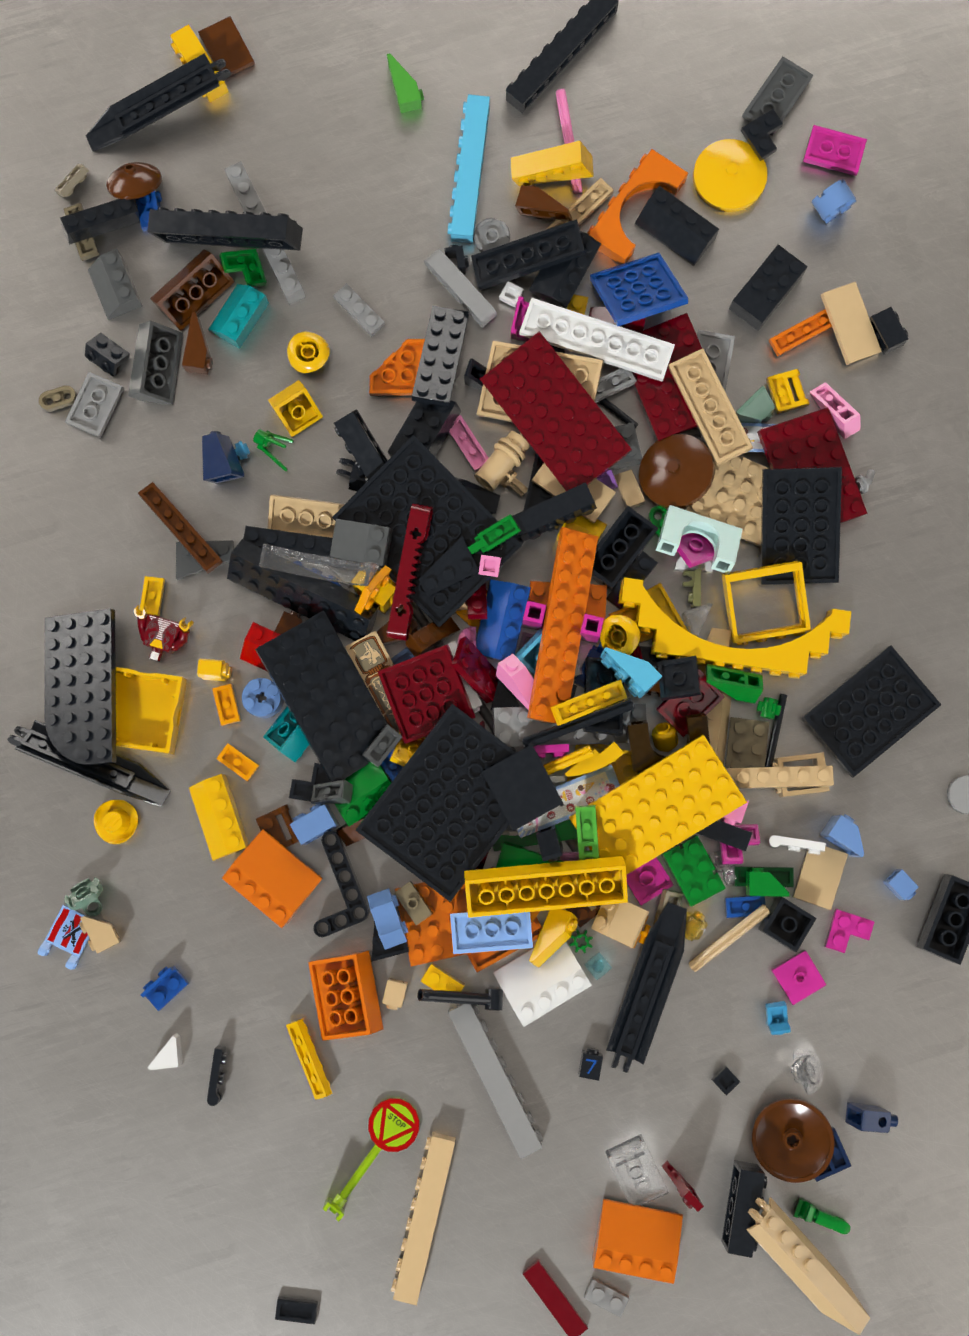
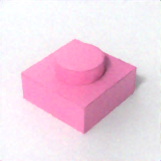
M481 555L478 574L499 577L501 558Z

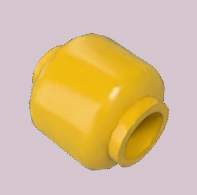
M659 723L652 730L653 743L659 751L669 752L678 745L677 731L669 723Z

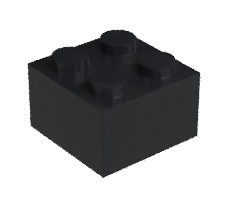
M777 896L770 908L771 913L764 918L758 930L797 953L817 918L784 897Z

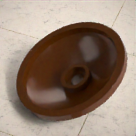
M132 162L124 164L113 171L107 180L106 186L108 192L115 198L137 199L155 191L161 184L162 176L159 169L151 164Z

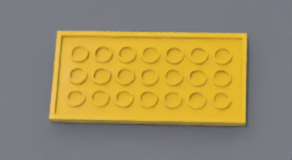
M703 734L589 805H596L600 858L623 856L627 875L746 804L747 800ZM574 813L569 819L577 829L576 813Z

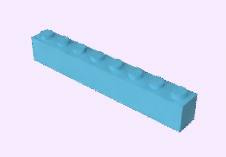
M468 94L467 102L463 103V113H465V119H461L463 136H459L458 145L461 148V153H457L456 165H459V170H455L454 182H457V186L452 191V199L455 202L450 207V217L453 218L452 223H448V234H451L452 242L473 244L490 110V97Z

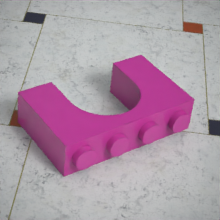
M527 601L522 627L535 630L543 629L546 605ZM584 614L580 631L581 640L597 643L600 638L604 618Z

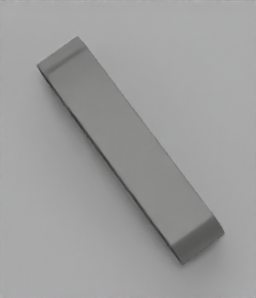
M437 249L424 260L425 265L481 327H484L497 316L493 306L440 249Z

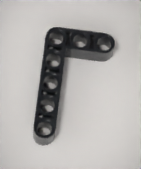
M335 831L324 833L321 841L347 909L318 920L313 928L314 933L318 937H326L366 920L370 913L343 841ZM330 834L336 837L334 845L327 843V837ZM337 852L343 855V861L340 864L334 861V855ZM343 871L350 873L351 877L347 882L341 879ZM350 889H354L358 893L355 900H351L348 897ZM356 908L364 909L365 915L363 918L356 917ZM339 915L346 917L347 922L344 926L337 923ZM324 922L328 925L327 933L320 932V923Z

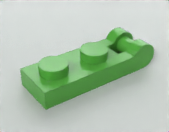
M596 805L576 806L579 860L600 858ZM585 846H592V850L585 851Z

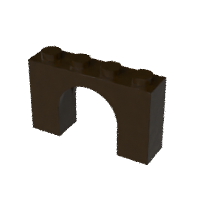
M705 713L685 715L687 728L686 745L703 734L710 743L707 715ZM646 720L627 722L632 769L639 774L667 756L660 755L652 749L648 722Z

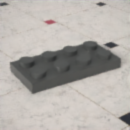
M782 56L744 111L742 117L752 122L774 109L783 122L812 80L813 74Z

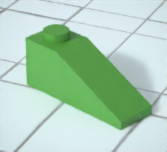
M390 53L387 54L388 66L400 112L406 113L422 109L421 101L424 100L422 89L418 90L417 82Z

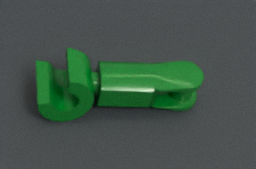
M803 1198L799 1199L793 1217L804 1219V1221L810 1223L813 1221L844 1235L850 1232V1225L844 1219L817 1209L815 1205Z

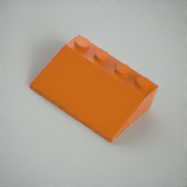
M264 829L261 830L222 877L225 882L281 928L290 922L323 879Z
M369 950L308 962L322 1041L370 1035L383 1030Z
M603 1199L592 1256L593 1268L674 1284L678 1265L683 1214Z

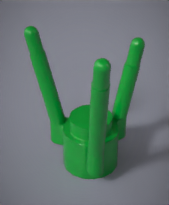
M259 429L254 435L253 442L258 444V449L262 450L284 471H287V467L265 447H269L273 443L286 448L285 444L273 438L293 443L294 440L271 433L268 430Z

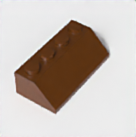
M204 249L150 299L182 331L190 323L192 312H196L198 316L230 287L234 280L228 273L224 272L222 265L214 255Z

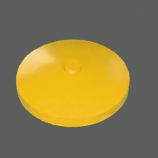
M724 139L707 146L698 156L693 171V183L699 197L710 207L724 212H736L753 205L761 196L767 182V167L764 159L760 161L748 143L736 139Z

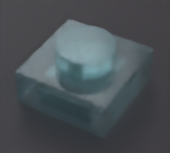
M600 952L584 964L596 980L612 969Z

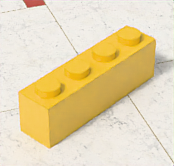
M189 24L170 35L173 42L170 45L175 54H180L181 58L179 59L182 65L204 53L210 64L213 63ZM219 81V87L204 94L202 97H207L211 103L228 93L225 81Z

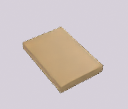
M826 846L825 852H820V855L810 854L807 849L792 897L831 910L848 854Z

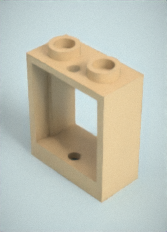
M824 752L775 758L772 767H784L783 762L813 759L814 766H826ZM817 787L787 791V788H775L777 794L779 793V797L827 792L830 789L829 787Z

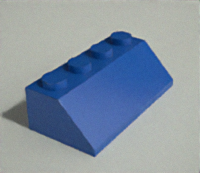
M490 580L486 595L487 619L480 620L476 637V648L485 657L502 661L511 654L515 655L531 587Z

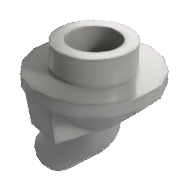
M872 469L867 471L866 477L859 475L855 478L861 494L868 491L869 485L873 481L875 471Z

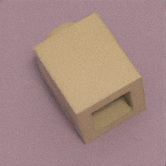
M389 978L382 1004H386V1008L397 1010L398 1007L402 1008L408 982Z

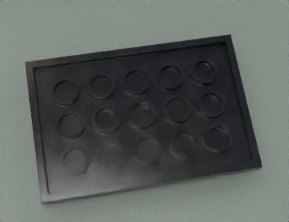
M842 467L762 469L761 567L800 561L802 562L805 584L839 583ZM793 571L761 577V585L794 584Z
M890 645L802 718L853 778L940 707L941 703L892 645Z

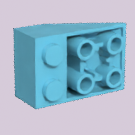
M606 647L600 656L602 664L607 669L611 668L615 672L614 676L616 679H621L622 683L624 682L629 687L628 691L634 697L642 698L662 677L648 661Z

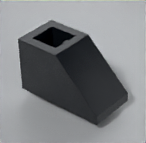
M556 825L537 831L536 836L543 862L559 860L560 856L563 855V844Z

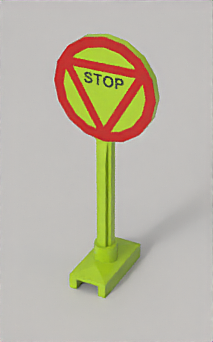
M390 1098L380 1102L373 1109L369 1117L368 1130L375 1145L341 1193H338L334 1199L328 1197L323 1206L324 1211H327L329 1208L332 1213H337L336 1220L338 1222L344 1216L345 1209L343 1206L347 1202V1197L381 1150L399 1152L407 1149L415 1141L419 1132V1118L416 1110L410 1103L402 1099Z

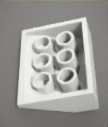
M566 942L539 968L529 961L534 949L532 948L493 972L523 1027L592 986Z

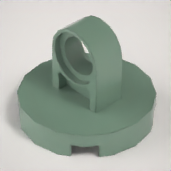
M88 878L70 889L72 893L69 897L67 895L64 897V902L70 910L82 908L85 914L95 917L102 911V904L98 897L103 891V885L98 878H94L93 881H90ZM90 903L98 904L97 909L93 911L88 910L87 907Z

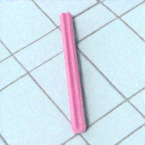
M560 89L556 91L564 144L574 142L566 92L565 89ZM581 179L571 180L573 193H581L583 191Z

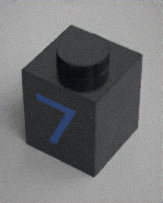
M587 1048V1051L582 1050L578 1072L579 1077L599 1081L603 1055L599 1053L598 1049Z

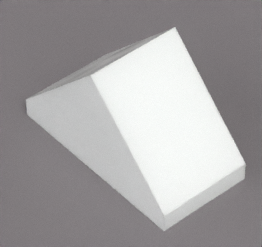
M178 1033L170 1038L147 1067L148 1069L173 1068L183 1064L181 1037Z

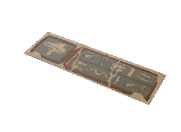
M374 631L345 646L387 724L401 735L377 672L394 664L377 632Z

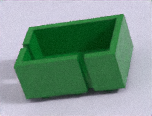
M693 836L679 843L683 847L681 849L676 845L661 854L688 906L692 907L726 889L719 874L713 872L715 867L698 836Z

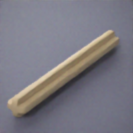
M761 905L688 963L690 968L697 972L771 913L767 906Z

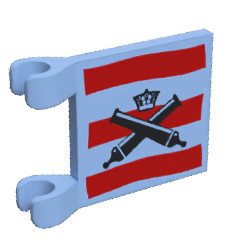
M63 905L37 953L41 956H47L52 945L72 954L65 967L70 970L75 969L90 939L87 933H83L79 925L82 922L80 918L86 915L70 910L67 906Z

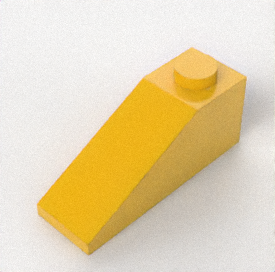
M563 909L549 910L529 961L539 968L571 937L577 928L578 918L572 912Z

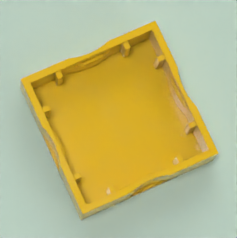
M116 667V746L174 755L187 679L179 676L142 673L132 669Z

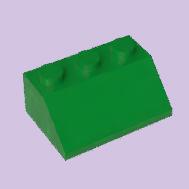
M370 762L365 767L343 779L353 785L351 802L335 804L348 826L364 818L391 784L381 765L376 767Z

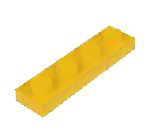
M620 679L551 707L558 726L628 697Z
M303 1018L287 1024V1030L315 1100L333 1094Z

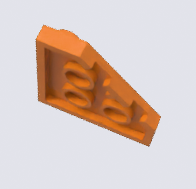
M425 339L405 340L395 353L393 352L376 371L370 374V396L412 395Z

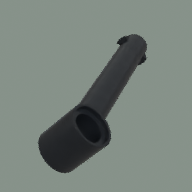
M419 989L417 994L418 1000L424 1002L485 1005V1010L500 1011L503 1008V990L485 989V993Z

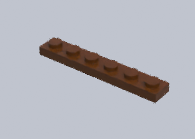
M153 482L138 492L141 499L207 574L223 563L221 558Z

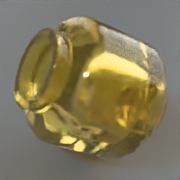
M697 910L687 912L685 938L690 941L699 940L708 926L704 919L705 915Z

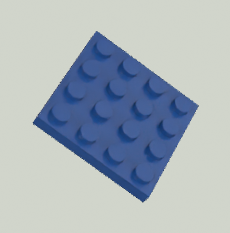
M660 253L590 274V281L617 327L688 304L686 293Z

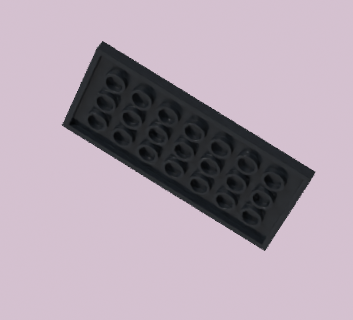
M322 611L257 647L255 650L330 782L343 780L369 764L370 761L363 756V753L388 724L325 612Z

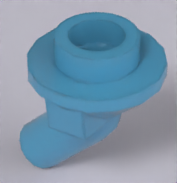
M239 441L235 444L236 449L234 450L236 455L239 456L240 460L248 459L247 455L250 454L249 448L246 443L243 444L242 441Z

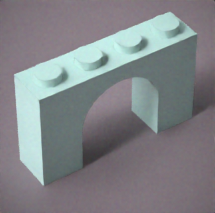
M669 505L663 520L656 551L674 556L683 535L688 533L700 534L706 537L714 547L711 569L730 574L736 562L743 529Z

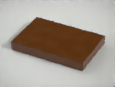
M231 16L198 31L213 62L219 59L226 61V66L220 71L227 68L232 76L255 65Z

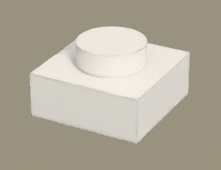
M507 281L499 296V300L516 308L518 297H522L524 289Z

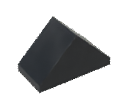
M473 358L469 360L464 374L465 385L482 390L483 383L480 378L486 374L487 368Z

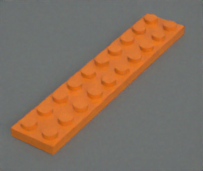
M565 527L560 528L527 715L529 719L557 725L551 707L571 699L581 641L580 631L587 606L598 536Z

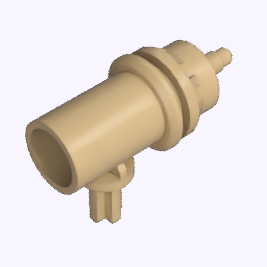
M510 431L506 437L500 438L498 443L494 444L495 451L474 475L477 482L485 489L493 492L501 484L504 488L509 486L520 497L527 492L528 488L516 478L517 473L512 470L513 467L521 465V462L525 459V452L530 447L522 433L518 434Z

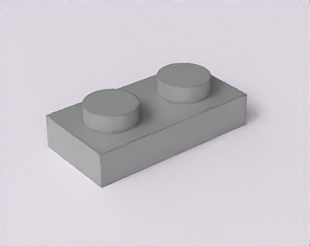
M592 1277L584 1294V1298L619 1317L622 1316L629 1301L628 1295Z

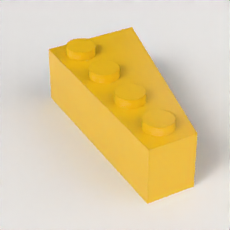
M576 141L511 157L512 180L518 186H528L594 177L593 156L581 141Z

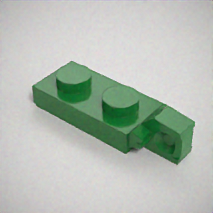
M510 514L477 534L478 536L474 538L476 542L469 546L468 549L472 555L480 550L485 553L518 534L521 530Z

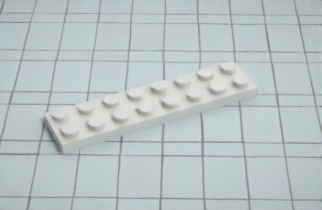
M531 298L519 335L531 338L540 331L552 346L589 358L603 360L604 363L659 381L664 379L675 344L620 326L617 327V325L535 298Z

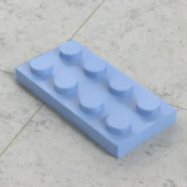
M468 912L450 913L453 954L533 948L530 912L468 918Z

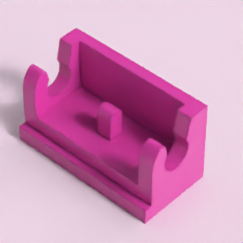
M518 297L511 328V339L526 342L530 338L519 335L529 303L525 302L524 297Z

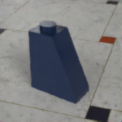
M211 431L210 434L202 436L204 481L217 484L244 477L243 469L229 436L223 435L219 431Z

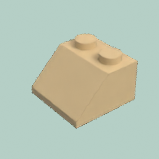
M629 902L601 905L591 929L633 948L649 911Z

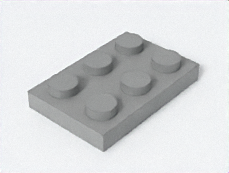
M88 372L65 422L68 425L101 438L124 387Z

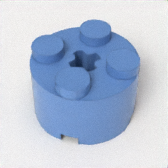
M844 179L826 188L821 194L822 197L819 198L817 195L811 201L826 224L834 220L840 212L843 214L857 202L856 197Z
M266 678L251 680L245 686L242 693L244 708L250 714L265 719L274 716L280 712L284 704V699L274 682ZM260 696H266L267 699L261 703V700H259Z

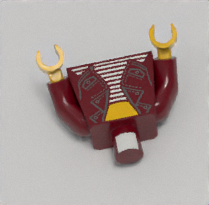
M137 605L134 609V614L137 616L140 638L143 641V645L152 648L149 659L160 662L163 651L173 654L174 651H178L187 643L190 633L189 628L194 624L192 620L187 625L185 623L186 617L178 623L150 614L146 616L148 607L144 606L142 612L139 610V605Z

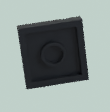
M696 656L657 662L658 672L662 675L659 680L662 701L701 695Z

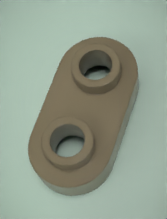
M61 386L43 392L39 397V404L46 411L58 410L73 405L77 393L70 386ZM70 394L71 397L66 399V396ZM50 400H53V403L51 405H48V402Z

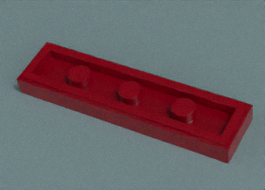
M539 1259L523 1271L524 1277L568 1336H580L588 1329L584 1320Z

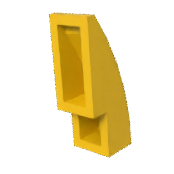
M615 741L600 754L594 748V755L578 762L564 775L566 777H574L594 772L614 762L625 753Z

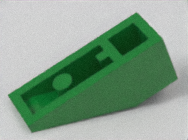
M710 664L706 665V682L735 700L755 704L763 692V675Z

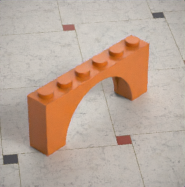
M653 149L648 154L645 153L642 156L639 167L632 170L628 182H624L618 191L620 193L617 197H612L608 204L609 208L606 212H601L598 217V223L595 226L592 225L587 234L601 243L598 251L619 265L628 262L634 254L636 246L627 238L621 227L620 212L624 204L637 193L657 189L659 186L676 196L688 176V172Z

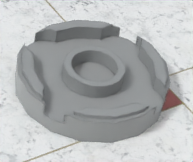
M495 218L481 221L474 231L475 246L480 252L509 243L510 231L508 226L501 220H495Z
M967 775L953 780L947 790L948 801L954 810L962 814H969V776Z

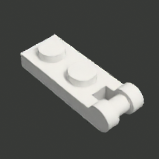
M776 835L771 836L769 839V844L772 848H778L782 845L788 846L790 851L800 852L801 848L808 849L810 854L820 855V852H825L826 843Z

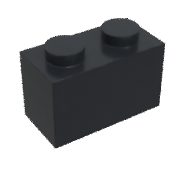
M892 307L870 317L883 355L904 346L909 340L907 330L902 327L899 322V316L897 312L893 311Z

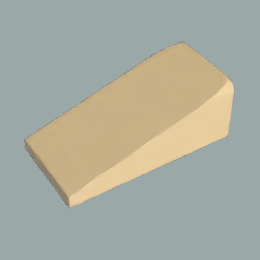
M632 469L614 475L625 508L629 506L633 509L645 504V499Z

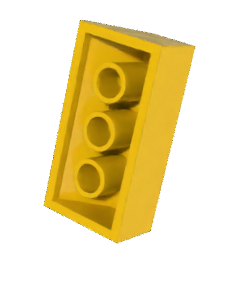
M219 774L189 787L212 860L214 861L245 850L249 843L226 775Z

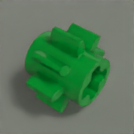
M764 697L763 702H758L756 711L761 712L760 717L774 719L775 715H780L782 706L777 705V699Z
M576 929L577 934L575 936L571 935L573 942L569 943V945L576 946V953L579 949L586 953L585 948L587 946L592 948L589 940H592L593 937L586 936V929L583 933ZM584 936L585 945L581 944L578 946L576 939Z

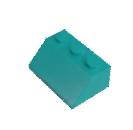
M237 284L208 331L240 349L269 304L266 295L249 285Z
M288 706L263 736L279 752L293 762H296L309 746Z

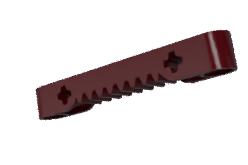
M413 503L410 509L387 628L388 638L407 641L413 617V607L409 603L413 602V599L409 595L415 594L411 590V587H416L412 580L418 578L414 575V572L419 571L415 565L421 563L416 559L422 556L418 549H423L424 546L421 544L427 540L433 512V508L430 506ZM418 530V532L421 533V536H417L416 539V536L413 535V532H417ZM403 607L406 613L401 616V612H398V609Z

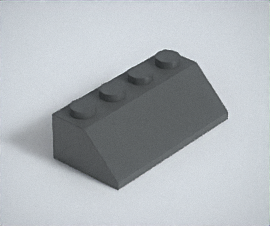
M151 320L139 324L129 397L144 402L173 404L182 332Z

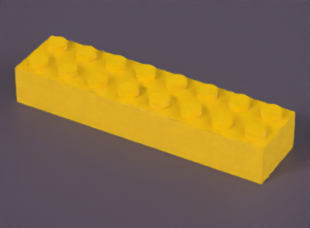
M623 856L464 871L468 918L628 903L626 865Z

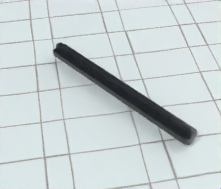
M629 698L565 724L556 725L522 738L523 745L527 747L528 743L531 742L534 747L628 712L635 708L634 702Z

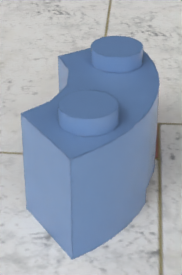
M388 888L367 896L369 908L384 949L386 950L407 942L406 933L409 931L405 921H401L397 909L399 902L396 894L392 895Z

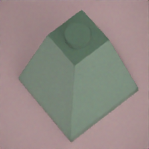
M764 386L760 387L736 411V415L741 423H762L763 421L767 423L774 414L772 412L775 409V405Z

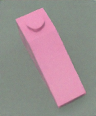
M826 382L810 391L811 396L820 409L829 408L837 432L844 439L860 430V414Z
M511 654L498 663L496 676L529 710L534 679L526 666L514 654Z

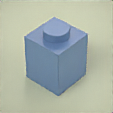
M896 869L883 881L899 900H910L916 894L915 890L918 888L917 884L902 869Z

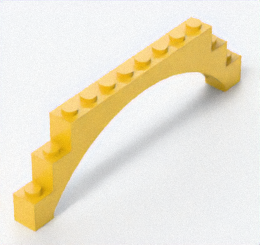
M624 577L621 581L618 604H623L625 608H635L637 606L635 623L638 625L640 633L651 634V631L653 632L651 654L656 655L658 659H667L668 657L679 659L696 656L698 665H705L707 662L720 667L725 665L732 666V669L735 670L748 668L753 673L768 671L769 675L781 676V673L788 674L789 678L799 679L800 676L807 674L808 657L821 659V656L828 654L829 639H842L843 636L849 634L851 611L831 609L826 612V617L811 631L793 641L767 648H731L701 639L673 622L651 599L643 586L644 580Z

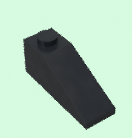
M642 551L607 596L606 600L619 610L622 609L623 604H618L621 581L624 577L645 581L658 562Z

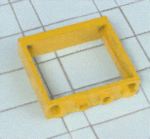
M793 561L730 572V574H721L729 630H731L733 643L747 645L749 644L748 641L765 642L770 637L783 639L788 634L801 636L806 631H811L802 562ZM793 571L800 624L737 634L730 582Z

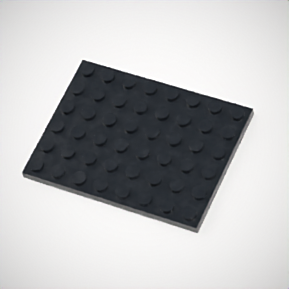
M413 435L332 518L335 521L336 519L393 529L387 567L392 569L389 577L396 583L411 506L414 503L433 508L428 538L421 544L424 546L423 549H418L422 556L416 558L421 563L415 565L419 571L414 572V575L418 578L412 580L416 584V587H411L415 594L409 595V597L440 628L492 576L476 573L429 597L426 596L419 579L461 536L464 537L469 547L476 542L474 538L478 536L477 534L497 523L498 520ZM417 530V532H413V535L417 539V536H421V533ZM511 537L490 551L483 553L480 550L472 556L478 568L480 567L481 555L500 557L501 568L522 545L514 537Z
M451 704L355 831L451 902L465 883L464 871L475 870L509 826L481 771L516 752L454 704Z

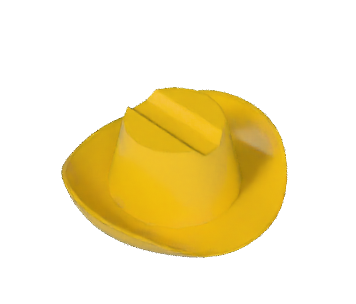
M308 331L294 335L287 347V356L291 366L301 373H310L320 369L330 355L327 341L322 336Z
M611 615L603 621L600 634V642L603 649L607 647L627 655L632 654L640 642V630L635 621L624 615Z
M110 800L98 807L94 815L96 832L101 839L110 844H121L127 841L134 834L138 825L137 811L130 803L123 800Z

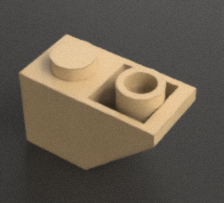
M87 915L80 918L82 921L79 923L81 930L84 934H88L90 938L88 944L92 951L96 950L97 954L121 942L112 923Z

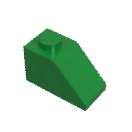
M752 868V871H746V895L790 897L789 892L770 872H764V868Z

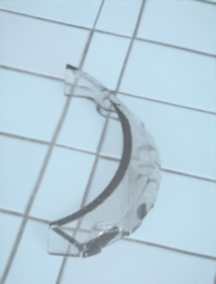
M265 543L263 544L259 563L260 567L356 586H368L379 568L378 564L372 562L358 563L302 553Z

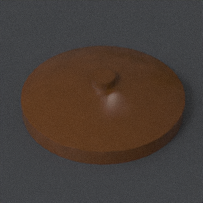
M674 434L655 442L644 454L639 467V481L644 493L652 502L664 508H669V505L684 508L696 503L709 490L715 474L714 459L707 446L696 437L686 434Z
M784 1098L770 1103L759 1113L753 1126L752 1145L757 1160L769 1174L782 1181L801 1183L816 1178L828 1167L834 1153V1135L828 1119L816 1106L801 1099Z

